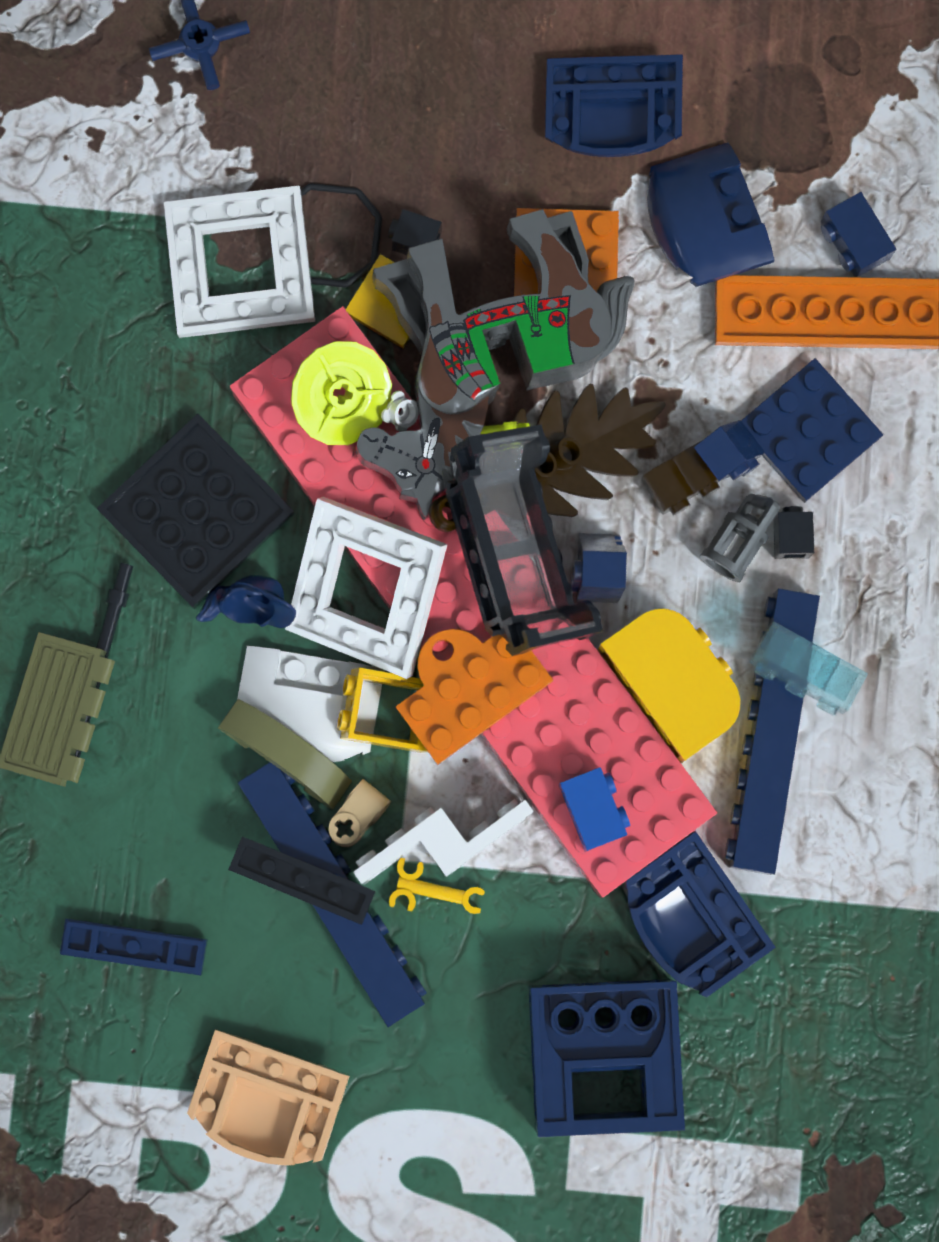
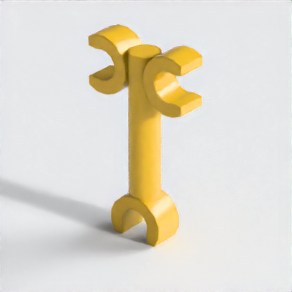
M400 858L398 861L397 871L400 876L396 891L389 898L390 907L395 906L398 896L405 895L409 899L408 911H413L416 905V899L413 894L461 904L469 913H480L481 909L472 907L468 900L474 893L484 895L485 891L483 889L472 887L464 891L416 880L423 873V863H418L415 873L407 874L404 871L405 858Z

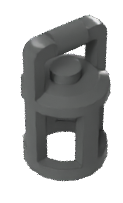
M749 494L746 496L736 513H727L724 518L725 521L711 543L699 556L700 559L720 575L740 583L745 576L747 567L758 550L769 539L765 531L778 513L780 505L771 497L759 494ZM753 508L764 510L759 519L749 514ZM736 534H738L745 540L734 558L730 560L723 554Z

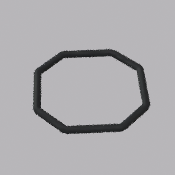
M315 183L307 184L301 189L302 197L310 190L354 194L358 196L375 217L371 261L346 281L311 277V284L349 287L368 273L378 259L382 216L358 188Z

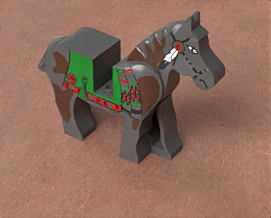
M542 209L509 219L506 229L509 240L516 244L530 260L537 277L538 294L496 300L458 315L455 311L443 239L411 247L408 249L407 259L373 269L372 280L375 289L385 295L391 302L399 323L418 349L421 357L415 379V397L420 430L401 431L391 436L380 428L365 429L358 438L356 454L363 466L375 470L393 481L400 493V499L415 502L422 520H426L428 517L432 499L446 490L447 481L455 480L457 465L456 462L453 463L450 460L451 448L467 437L480 435L483 429L488 404L494 401L500 385L489 350L499 348L506 344V340H510L527 391L579 379L587 375L598 361L608 356L616 348L623 336L627 322L629 299L635 280L631 276L609 280L602 283L597 292L589 285V259L572 211L547 218Z

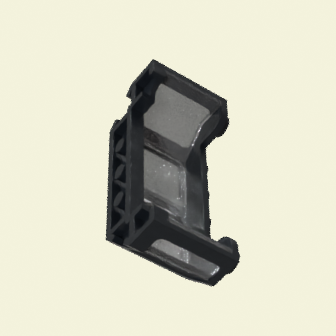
M541 424L465 438L451 448L450 460L453 463L456 462L457 469L455 480L447 481L446 497L485 630L491 636L501 635L508 642L506 650L512 656L573 639L584 640L603 631L600 612L592 602L584 600L574 604L573 590L567 581L564 571L562 553L557 547L552 530V520L547 513L542 497V486L537 480L534 470L546 461L550 451L549 441L544 435Z

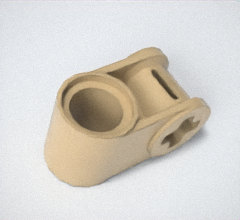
M363 779L353 789L343 806L331 819L328 829L330 837L335 844L341 847L354 846L369 827L381 817L390 805L391 800ZM349 822L353 823L351 829L354 834L351 837L344 835L342 838H339L340 832L337 826L340 823L343 825H347Z

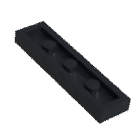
M243 836L228 869L361 925L376 893L372 889Z

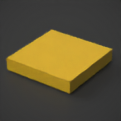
M380 254L345 310L352 319L404 349L410 337L399 323L393 305L385 295L375 289L372 280L374 268L394 263Z

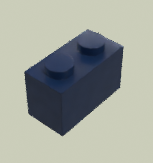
M862 192L827 210L820 221L823 236L829 243H834L840 253L838 258L842 267L847 272L851 271L854 277H860L890 260L897 250Z
M741 420L720 426L694 447L718 481L729 477L734 481L740 476H746L760 465L757 459L765 454Z

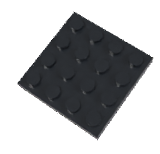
M196 414L97 508L193 609L295 514L289 505L199 414Z

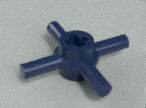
M180 0L187 24L181 30L179 39L149 48L152 61L184 53L188 58L199 61L207 90H215L220 87L212 57L218 51L220 42L250 33L247 20L215 28L211 23L200 20L195 0ZM202 37L204 42L197 44L195 39Z

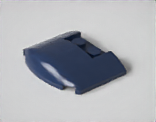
M683 54L547 59L546 140L551 143L554 141L563 148L579 154L597 157H623L655 150L674 138L676 140L681 137Z
M728 142L651 166L649 173L651 177L647 190V206L654 235L671 265L676 270L680 268L693 277L690 279V283L695 287L774 263L775 260L765 223L761 222L740 169L741 163Z
M696 831L690 833L625 881V889H628L629 912L635 929L648 952L671 977L682 985L684 984L699 990L698 994L702 996H710L776 948Z

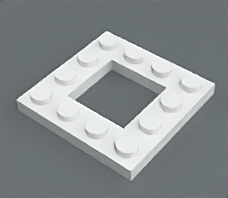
M300 186L164 202L175 317L179 338L315 322ZM270 227L276 289L209 297L203 235Z
M326 497L318 498L291 603L296 610V617L292 624L285 629L405 679L412 677L448 544ZM345 546L401 568L386 629L330 607Z

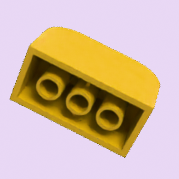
M654 609L642 614L601 643L598 652L680 763H683L731 728L740 711V695L735 683L730 678V675L733 674L730 666L721 656L716 658L711 652L709 646L712 643L706 633L700 627L695 630L689 620L676 611Z

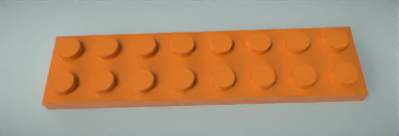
M748 275L726 277L715 281V345L939 349V279Z

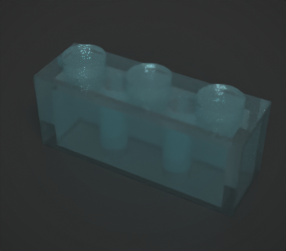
M774 621L768 626L748 662L756 666L754 672L771 681L776 677L787 684L786 690L801 698H804L805 695L812 697L818 701L816 705L818 708L831 715H836L837 712L843 714L849 710L868 675L863 670Z

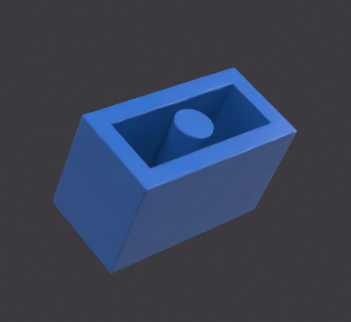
M601 767L559 784L585 852L628 835L625 828L631 825L624 807H616L612 794L617 793V790L609 772L603 774Z

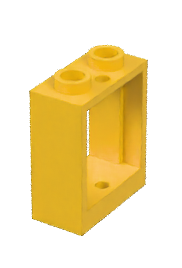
M360 667L351 669V674L346 675L343 684V695L347 696L345 710H340L337 721V730L341 731L340 739L426 753L427 750L412 730L409 740L355 731L363 681L418 691L424 686L421 679L415 677L405 679L393 673Z

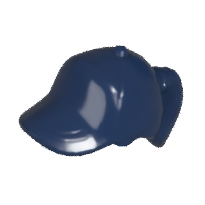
M249 575L236 581L231 586H218L213 589L206 598L200 613L196 616V620L200 622L212 621L219 613H222L237 623H254L261 627L271 625L277 628H286L294 621L296 610L291 604L284 601V591L277 580L265 575Z

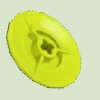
M334 341L316 348L300 364L292 381L291 405L298 424L310 437L327 445H350L358 441L362 431L368 428H377L382 423L381 413L391 401L392 383L385 363L374 350L354 341ZM341 387L345 389L344 395H338V397L333 395L334 389H340Z

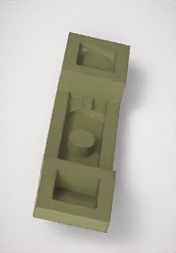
M237 699L218 726L219 730L244 748L250 747L305 787L303 789L305 792L330 810L335 808L352 782L340 768L300 736L240 699Z

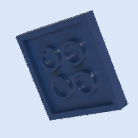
M816 358L741 420L764 450L765 454L762 456L804 503L884 435Z

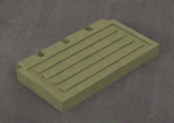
M38 632L0 754V768L64 787L67 780L78 783L85 759L76 757L75 753L76 750L88 752L96 726L86 723L85 720L87 716L98 719L106 691L96 689L97 682L108 685L115 664L114 660L105 658L106 651Z

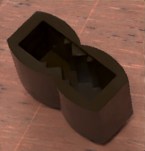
M700 442L642 476L641 481L662 515L671 512L673 516L677 515L691 505L688 500L700 494L702 498H705L720 489L718 484L720 481H718L694 448Z

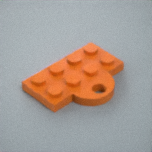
M459 629L440 631L425 642L418 657V672L424 686L398 704L396 709L437 765L441 764L554 681L532 650L524 654L512 656L506 650L508 642L501 635L492 636L482 644L471 633ZM445 641L452 645L454 652L450 659L440 661L434 657L432 650L438 642Z

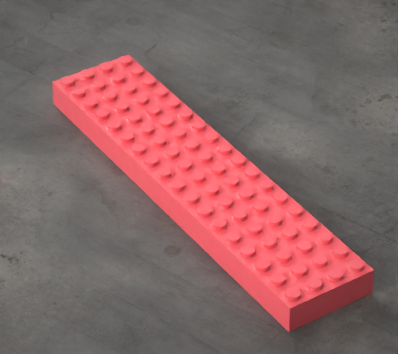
M342 306L230 385L233 396L314 507L318 498L326 497L448 544L420 651L430 637L448 629H459L469 632L483 644L492 636L485 630L457 531L442 532L432 524L429 513L426 520H422L416 503L400 499V493L390 478L360 463L356 454L357 442L350 445H327L310 437L296 420L291 405L292 381L300 364L316 348L334 341H354L374 350L379 356ZM386 365L392 383L391 395L395 391H402L405 394V398L412 400ZM342 387L334 389L333 395L336 397L345 394V389ZM419 418L406 431L420 430ZM382 421L377 427L391 436L399 432L391 422L386 423ZM446 490L436 498L432 499V502L438 499L439 497L446 495ZM442 511L443 516L448 520L447 514ZM495 511L484 515L493 547L518 543ZM345 546L346 551L381 599L391 609L401 568ZM522 556L498 561L513 615L523 614L524 618L547 613L549 611V604L540 573L529 557ZM557 622L530 628L537 627L541 639L570 632ZM589 638L580 641L573 639L532 650L554 681L483 732L481 736L597 895L603 898L715 816L717 811ZM445 641L435 644L432 650L434 657L440 661L450 659L454 652L452 645ZM601 767L603 774L610 773L617 793L612 794L617 808L624 807L631 826L625 828L627 836L585 852L559 784Z

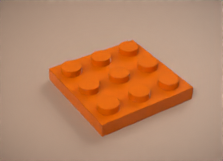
M517 208L516 217L542 209ZM543 209L547 218L569 211L573 212L589 259L588 283L596 292L602 283L617 278L619 211ZM515 244L514 296L538 294V282L534 268L528 257Z

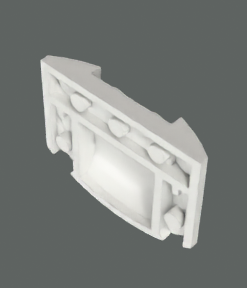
M247 646L237 699L250 704L275 719L316 748L330 761L340 762L361 752L362 755L370 753L372 745L340 739L341 731L337 730V721L340 710H345L347 696L343 695L344 679L347 674H351V669L359 667L385 672V670L354 662L285 652L279 649ZM363 681L355 731L374 734L382 684Z

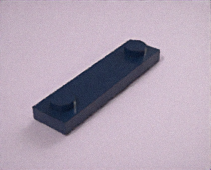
M65 919L60 954L201 976L208 940Z

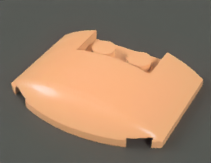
M215 1030L187 1114L192 1120L195 1117L197 1118L202 1127L207 1131L206 1135L213 1141L245 1158L274 1165H295L312 1160L314 1163L323 1159L350 1076L327 1066L255 1043L252 1040Z

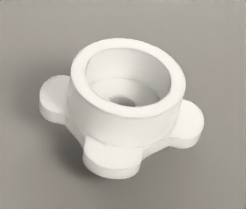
M395 391L391 395V401L387 408L382 411L381 418L384 422H391L395 425L397 431H406L418 418L417 402L405 398V394L402 391Z

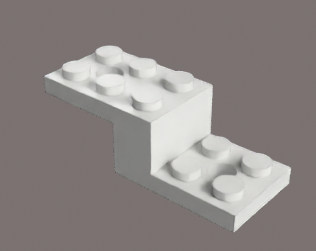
M514 799L498 811L497 815L500 819L490 826L486 820L469 832L468 835L471 840L466 842L442 808L435 812L430 807L414 819L417 826L407 833L401 828L387 838L385 842L388 847L376 854L374 850H371L357 860L356 864L359 868L353 873L360 883L365 885L422 843L447 877L529 817L534 811L526 800L518 804Z

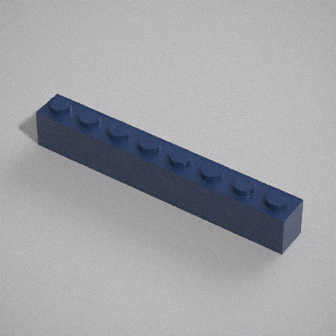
M778 588L773 593V597L768 596L766 600L764 617L769 618L768 630H762L758 649L764 652L762 666L756 665L753 677V685L758 686L756 700H750L747 720L753 722L751 734H745L742 744V755H747L745 769H739L736 781V789L741 790L739 804H733L730 824L736 826L734 838H728L725 848V859L730 860L729 868L767 875H775L819 606L820 596Z
M268 763L238 782L280 852L349 880L347 874L352 872L342 854L334 856L328 844L333 842L332 838L323 824L316 827L309 815L314 812V809L304 793L297 796L291 784L296 782L293 778L272 763ZM314 906L387 1027L425 1004L422 996L427 994L425 988L416 975L410 978L403 968L408 961L398 945L391 948L384 935L389 933V930L379 914L372 917L368 911L361 925Z

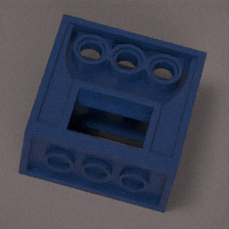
M661 979L528 986L535 1131L538 1137L685 1130L677 981ZM644 1005L647 1010L646 1019L642 1023L634 1024L631 1019L632 1010L636 1006ZM601 1007H609L612 1014L610 1021L606 1025H597L594 1019L596 1011ZM567 1008L573 1009L576 1013L574 1024L569 1027L560 1026L558 1023L560 1012ZM639 1069L642 1111L574 1114L572 1072Z

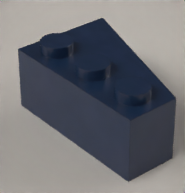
M579 533L578 560H575L570 579L573 592H577V602L584 600L602 603L619 602L626 588L627 552L620 535Z

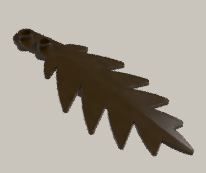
M588 384L575 402L564 428L559 391H554L543 407L536 424L542 425L544 435L547 437L550 445L546 461L534 469L537 480L542 486V497L547 513L549 515L575 517L578 515V510L554 489L590 499L609 500L613 497V494L586 470L619 477H634L638 475V469L615 449H641L655 445L656 440L643 428L661 413L666 406L665 402H648L631 407L629 389L625 387L611 399L598 418L594 385ZM520 409L512 422H517V424L527 423L525 409ZM518 438L502 440L496 462L494 461L492 449H486L479 463L481 473L512 468L515 462ZM504 484L477 489L484 515L495 510L498 514L509 519L524 521L521 509L518 507L519 503L515 489L512 485ZM446 495L434 500L429 508V518L432 524L442 532L456 530ZM442 511L447 514L448 520L443 516Z

